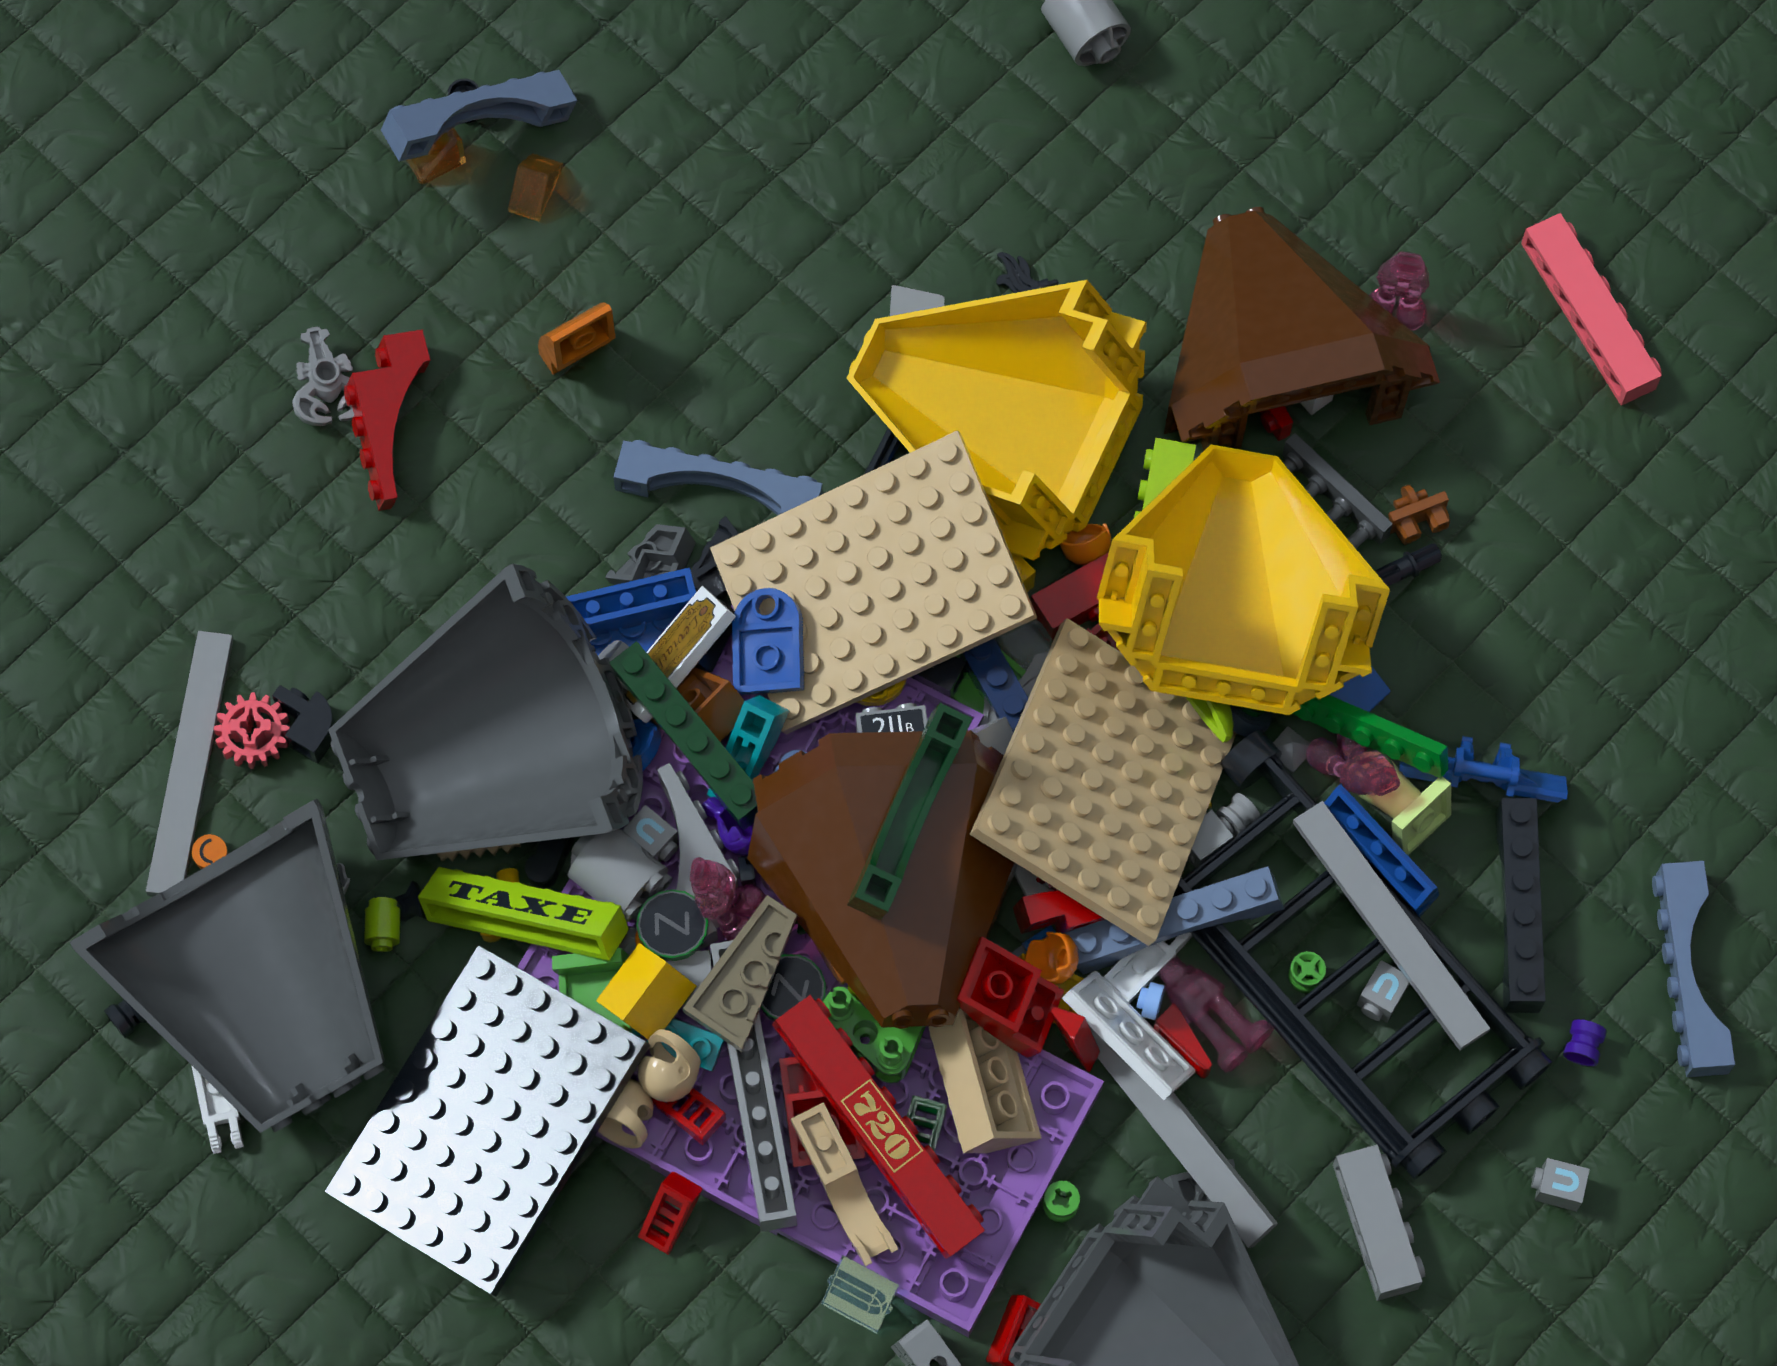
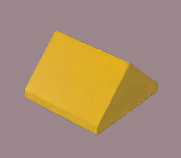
M639 943L596 1001L649 1040L650 1036L657 1030H665L697 986L662 958Z

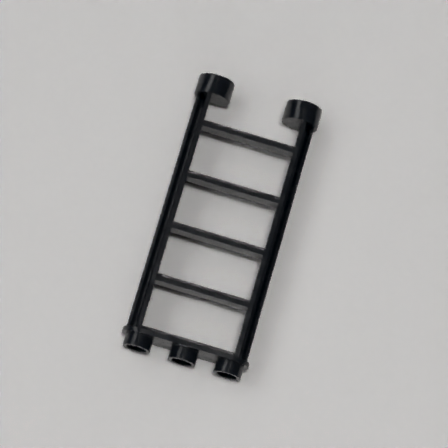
M1257 730L1240 741L1225 756L1220 765L1240 790L1251 786L1264 776L1283 799L1183 879L1180 878L1173 897L1197 890L1294 811L1301 815L1317 804L1285 769L1282 761L1279 759L1282 755L1281 751L1262 730ZM1365 856L1364 858L1488 1026L1510 1049L1410 1133L1403 1128L1363 1082L1437 1022L1429 1008L1423 1009L1352 1069L1307 1020L1309 1015L1387 952L1377 938L1374 939L1295 1005L1250 955L1337 884L1327 870L1283 905V910L1271 914L1239 941L1235 939L1223 924L1189 932L1376 1145L1378 1144V1147L1392 1161L1393 1167L1398 1169L1403 1166L1414 1180L1428 1171L1447 1152L1437 1141L1436 1138L1455 1122L1458 1123L1467 1135L1471 1134L1500 1108L1498 1103L1489 1095L1508 1078L1522 1091L1538 1079L1553 1063L1541 1049L1545 1042L1540 1037L1533 1040L1532 1037L1527 1036Z

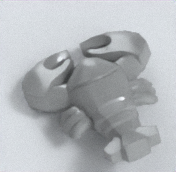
M320 327L308 328L306 333H301V342L308 344L310 347L308 350L309 363H297V379L299 381L308 379L309 382L296 392L292 400L295 415L303 423L311 426H325L332 423V417L320 416L316 413L320 411L327 414L330 411L323 402L314 398V396L328 403L333 402L341 390L344 391V386H347L350 377L342 375L341 372L353 370L346 354H340L333 358L332 352L324 342L330 336V333L327 329L321 330ZM345 396L340 400L337 411H343L344 407L348 406ZM352 405L349 411L339 415L340 421H350L355 417Z

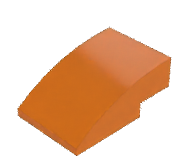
M604 302L599 303L540 337L538 344L539 355L553 375L616 338L613 313L610 305Z

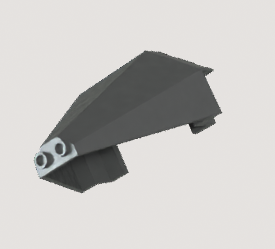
M1158 1176L1149 1182V1186L1140 1199L1133 1195L1114 1211L1112 1222L1105 1227L1099 1223L1088 1232L1014 1344L1009 1355V1361L1014 1366H1299L1225 1203L1196 1200L1188 1202Z

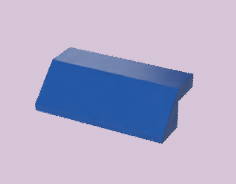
M689 567L566 596V598L573 604L595 634L597 639L590 641V643L594 645L595 652L599 655L608 645L616 640L624 642L629 647L637 641L647 652L695 595L696 590Z
M1340 784L1324 802L1359 851L1419 917L1422 916L1439 896L1437 886Z

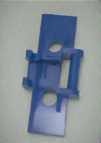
M1462 736L1460 748H1457L1455 758L1448 757V771L1443 777L1451 783L1452 787H1458V783L1462 780L1467 781L1473 778L1481 782H1494L1496 786L1506 791V796L1513 797V795L1557 803L1567 799L1568 790L1565 776L1520 769V758L1512 755L1511 744L1500 742L1494 762L1490 764L1474 761L1473 738ZM1399 761V771L1405 777L1433 782L1438 778Z

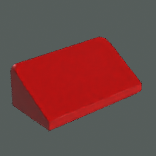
M1053 1007L1051 1013L1067 1047L1084 1069L1090 1072L1100 1050L1085 1017Z
M1012 1295L1010 1297L986 1362L994 1366H1014L1009 1361L1010 1351L1040 1307V1303L1025 1295Z

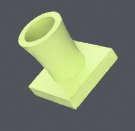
M1386 760L1378 765L1366 778L1359 791L1360 798L1393 818L1392 839L1407 855L1413 852L1452 815L1451 783L1444 777L1441 779L1437 778L1428 788L1421 792L1399 771V768L1392 760Z

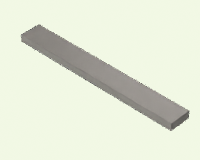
M198 631L146 887V893L150 896H155L187 878L215 736L213 729L218 721L217 714L220 711L234 640L233 636L229 634Z
M1321 801L1293 820L1294 826L1459 1051L1488 1033L1490 1030L1488 1024L1325 803Z
M1089 1026L1100 1050L1097 1058L1211 1202L1225 1203L1240 1238L1248 1248L1254 1247L1278 1225L1277 1221L1174 1092L1167 1099L1163 1100Z

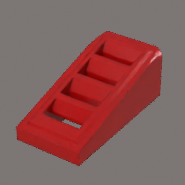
M1173 1003L1156 1019L1154 1029L1195 1069L1197 1075L1205 1079L1210 1074L1212 1063L1181 1011Z
M693 1087L690 1093L686 1095L689 1099L678 1111L673 1109V1107L679 1100L665 1103L652 1098L653 1105L702 1146L726 1120V1113ZM696 1103L699 1108L689 1119L684 1117L685 1113ZM704 1112H707L709 1117L700 1127L696 1126L695 1122Z
M671 1172L661 1183L638 1237L669 1255L699 1199L702 1188L677 1172ZM665 1201H668L669 1203L675 1205L676 1207L680 1208L681 1210L679 1211L678 1209H676V1208H674L673 1206L669 1205V1204L666 1203ZM659 1213L662 1214V1215H664L665 1217L669 1218L670 1220L674 1221L675 1223L673 1224L672 1222H670V1221H668L667 1219L663 1218L662 1216L659 1215ZM653 1225H656L664 1231L668 1232L669 1237L659 1232L658 1230L652 1228Z

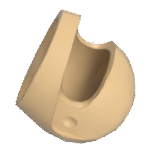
M657 1030L648 1040L652 1057L644 1056L638 1065V1079L643 1090L650 1097L662 1102H673L690 1093L697 1080L701 1060L697 1052L683 1038L668 1030ZM661 1042L672 1047L676 1051L677 1058L672 1056L663 1047Z
M630 1078L598 1130L599 1133L610 1141L632 1149L641 1147L646 1141L648 1133L642 1121L649 1120L652 1117L654 1108L652 1097L643 1090L639 1081ZM622 1124L633 1131L636 1136L625 1133L622 1129Z

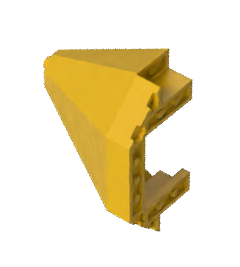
M1088 280L877 318L874 320L871 329L866 333L863 345L856 359L851 363L846 379L910 453L958 430L964 439L1010 553L1034 561L1040 557L1042 549H1053L1067 540V533L1072 530L1079 532L1089 522L1143 406V395L1137 393L1138 378L1144 376L1145 351L1139 348L1140 340L1146 332L1147 322L1112 312V308Z
M1211 444L1112 539L1097 594V599L1099 600V625L1112 636L1116 642V647L1129 664L1135 666L1143 676V682L1150 691L1290 715L1300 710L1301 704L1315 697L1321 699L1343 688L1344 682L1358 675L1364 677L1372 673L1370 648L1373 646L1390 589L1278 456Z

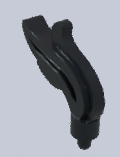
M999 252L997 254L998 261L1003 263L1007 274H1002L997 278L996 284L998 287L1005 285L1013 293L1055 286L1059 283L1057 279L1048 281L1047 278L1035 281L1030 277L1029 265L1024 258L1018 256V264L1015 258L1008 253Z

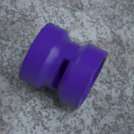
M1573 1020L1570 1028L1572 1038L1565 1045L1563 1056L1567 1060L1579 1065L1597 1066L1600 1052L1597 1048L1604 1042L1607 1030L1603 1026L1591 1021Z

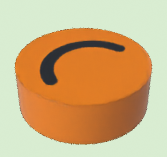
M212 834L201 836L192 847L193 860L200 869L207 867L228 854L225 842L220 837Z

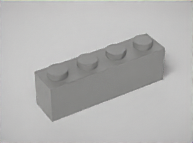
M1378 1144L1337 1155L1333 1162V1168L1376 1300L1379 1301L1418 1290L1423 1282L1422 1278L1425 1277V1269L1420 1256L1414 1257L1410 1243H1414L1413 1232L1409 1222L1403 1223L1399 1209L1403 1208L1402 1199L1398 1189L1391 1187L1388 1175H1391V1166L1387 1155L1380 1153Z

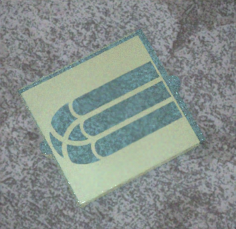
M842 1255L834 1274L830 1275L827 1279L829 1286L821 1304L877 1334L886 1314H890L893 1309L891 1302L899 1285Z

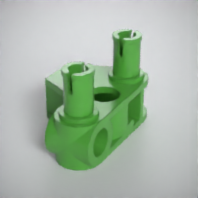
M841 986L834 987L833 992H829L823 1003L831 1013L828 1019L837 1030L841 1027L850 1037L853 1043L850 1049L858 1059L861 1057L865 1058L874 1070V1075L885 1083H897L904 1079L926 1026L904 1029L896 1027L882 1028L871 1013L851 995L848 989ZM862 1037H868L870 1042L863 1044L860 1040Z

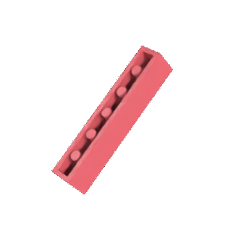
M1559 213L1526 228L1521 242L1523 248L1619 404L1622 406L1656 390L1662 376L1660 365L1654 357L1650 358L1644 348V340L1637 330H1633L1627 321L1628 317L1625 308L1621 303H1616L1610 293L1611 289L1607 279L1598 274L1594 267L1592 255L1586 248L1583 249L1578 242L1574 226L1570 222H1566L1562 214Z

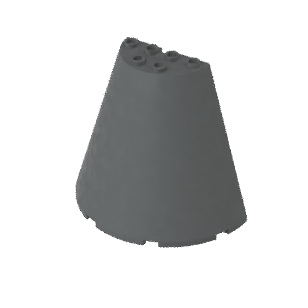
M517 564L505 567L328 729L332 739V750L339 758L344 772V783L349 790H355L358 795L355 813L363 823L368 837L367 846L375 856L376 861L609 833L629 823L628 817L636 814L641 801L643 786L641 755L633 757V747L630 739L637 736V732L619 679L614 673L609 659H599L594 645L590 643V641L597 638L581 614L550 581L546 580L542 583L536 581L537 576L532 569Z
M315 799L283 817V821L265 833L167 890L138 904L122 915L120 914L97 925L69 942L73 950L260 1133L270 1127L274 1133L293 1122L290 1117L292 1114L302 1110L304 1115H307L331 1100L332 1097L329 1093L332 1092L336 1098L362 1082L361 1075H363L365 1080H368L385 1070L382 1066L385 1059L323 806L319 799Z

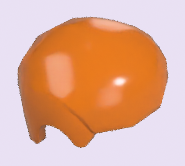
M1105 523L1102 526L1099 524H1087L1079 532L1072 530L1067 533V540L1060 543V547L1067 560L1076 565L1085 566L1109 552L1112 542L1111 533Z
M1048 931L1046 932V938L1030 942L1025 955V961L1042 970L1040 977L1054 985H1060L1070 979L1077 969L1079 962L1078 947L1069 935Z

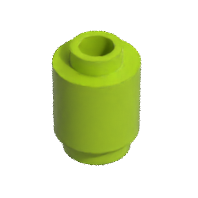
M377 897L369 900V907L365 909L364 943L371 946L373 951L388 952L393 949V946L400 943L401 910L397 907V900L387 897Z

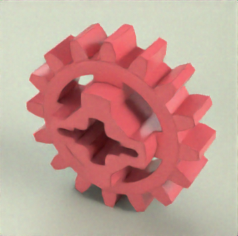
M251 692L250 698L247 701H244L243 697L238 695V704L235 706L229 702L225 703L228 711L227 714H217V719L222 725H216L213 729L215 734L220 736L215 740L219 749L224 748L222 753L226 759L234 756L235 765L238 767L244 760L248 762L250 769H254L255 762L259 760L266 767L268 766L267 757L272 756L278 760L280 758L277 750L278 747H288L287 740L284 738L290 729L289 726L285 725L289 722L287 713H281L282 707L279 702L271 705L268 695H265L261 701L257 700L255 692ZM261 712L270 716L274 722H271L270 719H264L261 716ZM254 721H255L257 728H255L254 731H253V734H251V741H250V738H249V736H248L247 733H250V732H251L252 727L254 726ZM230 739H234V742H241L244 745V749L237 747Z

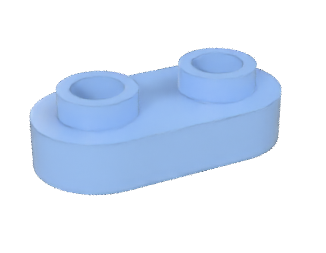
M1150 982L1149 988H1141L1136 1008L1142 1009L1141 1017L1156 1021L1166 986Z

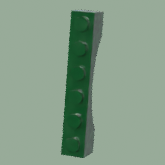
M636 641L609 662L614 673L669 736L744 831L754 823L755 814L758 813L753 781Z
M939 703L931 712L847 903L848 906L878 920H881L888 913L902 882L919 833L941 784L959 751L973 719L972 717L942 703Z

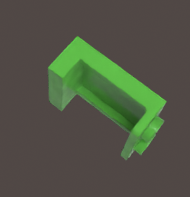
M617 948L610 961L576 953L552 956V970L559 975V992L633 1034L632 1028L596 1001L629 957L622 948Z

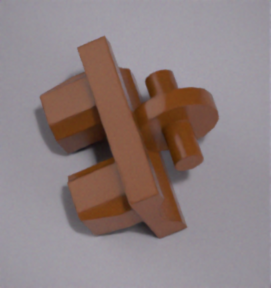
M1408 484L1401 488L1402 498L1393 501L1396 510L1388 514L1389 520L1393 523L1390 534L1396 532L1402 543L1407 545L1421 537L1422 533L1417 523L1426 520L1432 533L1440 532L1449 527L1450 518L1446 509L1449 498L1445 491L1428 497L1425 489L1415 492L1411 485Z

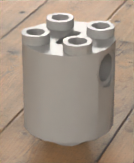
M1045 0L1041 7L1043 15L1078 66L1104 64L1111 61L1120 53L1121 46L1126 42L1131 32L1130 25L1113 0Z
M622 829L609 833L581 836L571 851V867L568 877L595 900L620 905L626 922L632 919L637 922L639 910L645 901L655 895L656 892L665 891L673 879L667 874L668 868L651 856Z

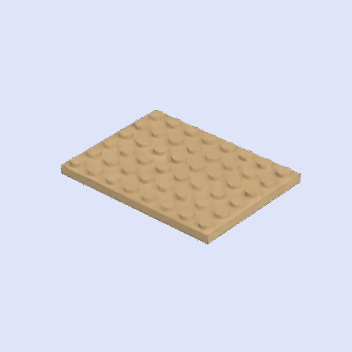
M958 430L710 547L734 611L745 596L762 588H774L786 593L797 603L803 617L804 690L767 693L770 701L790 710L781 730L786 735L1037 618L964 439ZM767 598L762 601L759 608L761 615H768L773 612L775 608L774 599Z
M1066 618L1059 626L970 835L1150 946L1158 937L1223 770L1220 764L1230 752L1237 733L1233 731L1232 739L1223 743L1206 725L1186 697L1150 691L1143 682V676L1135 666L1129 664L1120 651Z

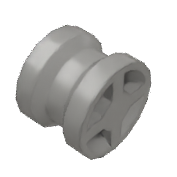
M1236 793L1231 798V803L1227 807L1223 806L1216 812L1218 817L1223 816L1230 823L1234 836L1238 835L1249 824L1260 817V813L1254 804L1240 793Z

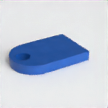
M762 588L749 593L736 607L734 612L736 617L732 621L734 688L741 696L803 691V617L799 606L790 596L778 589ZM767 598H773L775 601L773 612L768 615H761L759 608L762 601Z

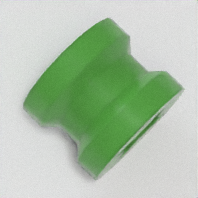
M1306 951L1299 953L1294 957L1289 969L1288 979L1290 985L1300 993H1310L1323 982L1326 973L1325 962L1314 952Z
M1068 1181L1052 1183L1044 1194L1043 1209L1045 1214L1055 1222H1066L1076 1215L1080 1204L1078 1189Z

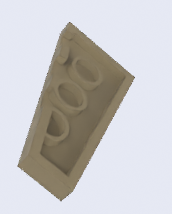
M767 895L683 1007V1013L740 1052H743L797 920V914Z

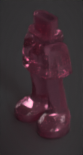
M1398 252L1380 266L1376 277L1380 287L1375 289L1369 296L1390 314H1393L1396 296H1400L1397 306V319L1410 330H1416L1424 324L1427 316L1426 305L1421 295L1429 287V271L1419 254Z
M1340 734L1337 735L1338 750L1330 740L1323 737L1313 740L1307 748L1306 757L1309 765L1324 775L1339 777L1340 783L1348 792L1359 795L1383 796L1398 789L1400 786V780L1394 765L1386 755L1379 751L1368 752V747L1361 746L1356 741Z
M701 857L694 859L692 862L690 882L700 913L704 918L716 919L723 937L727 941L734 940L749 920L746 917L753 915L766 895L755 885H744L736 888L734 874L723 864L704 860Z
M1178 956L1173 958L1157 973L1166 984L1165 991L1168 993L1171 1003H1175L1188 1025L1193 1022L1213 1044L1219 1054L1217 1063L1225 1073L1232 1071L1243 1063L1248 1056V1051L1251 1054L1254 1053L1273 1033L1274 1027L1268 1021L1259 1020L1251 1023L1244 1018L1223 995L1225 986L1220 981L1201 969H1195L1191 964L1186 966ZM1212 1009L1228 1025L1243 1045L1232 1040L1207 1012Z

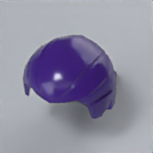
M716 797L708 798L701 806L706 816L717 820L719 837L727 850L737 855H748L754 823L743 831Z

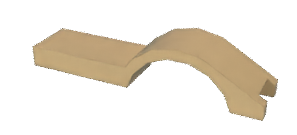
M824 1102L791 1118L790 1121L825 1188L834 1212L865 1267L872 1264L870 1258L888 1249L891 1253L897 1251L898 1247L875 1211L862 1184L858 1169Z

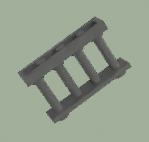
M1296 433L1285 441L1282 454L1285 460L1283 463L1291 473L1293 471H1300L1308 479L1309 484L1304 488L1312 498L1318 493H1324L1333 502V507L1326 514L1334 524L1342 516L1350 517L1357 524L1358 529L1347 538L1351 544L1357 549L1365 540L1373 539L1381 545L1389 537L1393 523Z

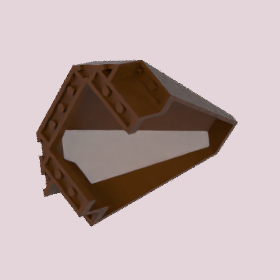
M1253 207L1245 213L1237 215H1219L1213 219L1214 226L1207 230L1169 402L1164 434L1179 431L1182 443L1200 439L1203 451L1211 444L1241 450L1248 414L1373 386L1365 413L1370 426L1402 418L1409 391L1439 384L1440 380L1431 356L1430 346L1275 217L1266 214L1263 207Z
M967 730L959 751L941 784L919 833L895 898L888 913L881 920L848 906L847 903L923 731L829 733L818 740V747L807 753L801 750L778 764L779 770L769 776L760 774L753 779L758 813L755 814L747 859L785 907L797 914V922L882 1028L943 1027L954 1024L960 1010V1003L956 999L979 938L982 936L986 939L989 938L1018 867V864L970 835L1004 756L992 746L987 748L980 742L979 736L971 730Z

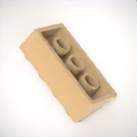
M961 1007L953 1025H945L943 1027L928 1026L963 1153H991L1041 1139L1018 1053L985 1031Z

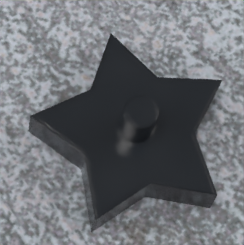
M412 881L406 893L395 897L402 907L401 921L406 922L414 916L426 919L418 898L422 891L417 882Z

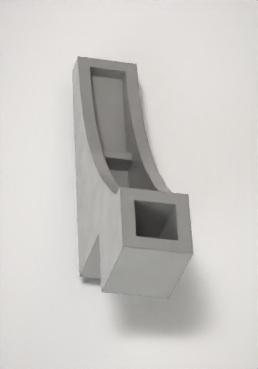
M668 763L657 769L659 783L669 801L679 837L680 864L676 890L685 891L694 896L706 909L738 892L737 879L740 878V872L731 858L726 860L720 849L724 848L723 843L715 829L709 831L703 820L707 817L699 801L695 800L692 802L686 791L690 787L681 771L675 773L671 764ZM711 908L705 910L708 920L706 940L696 951H700L718 941L717 928L720 927V923Z

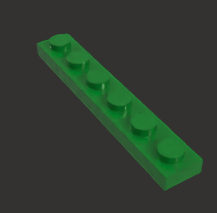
M1331 695L1321 699L1315 697L1301 704V709L1292 713L1304 721H1310L1334 734H1340L1356 741L1361 746L1372 748L1391 759L1411 765L1423 773H1429L1441 779L1448 771L1447 745Z

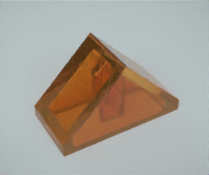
M455 128L444 133L434 143L428 155L406 160L421 184H426L466 163L463 142Z
M534 153L522 161L517 167L508 212L539 222L562 171L563 163Z

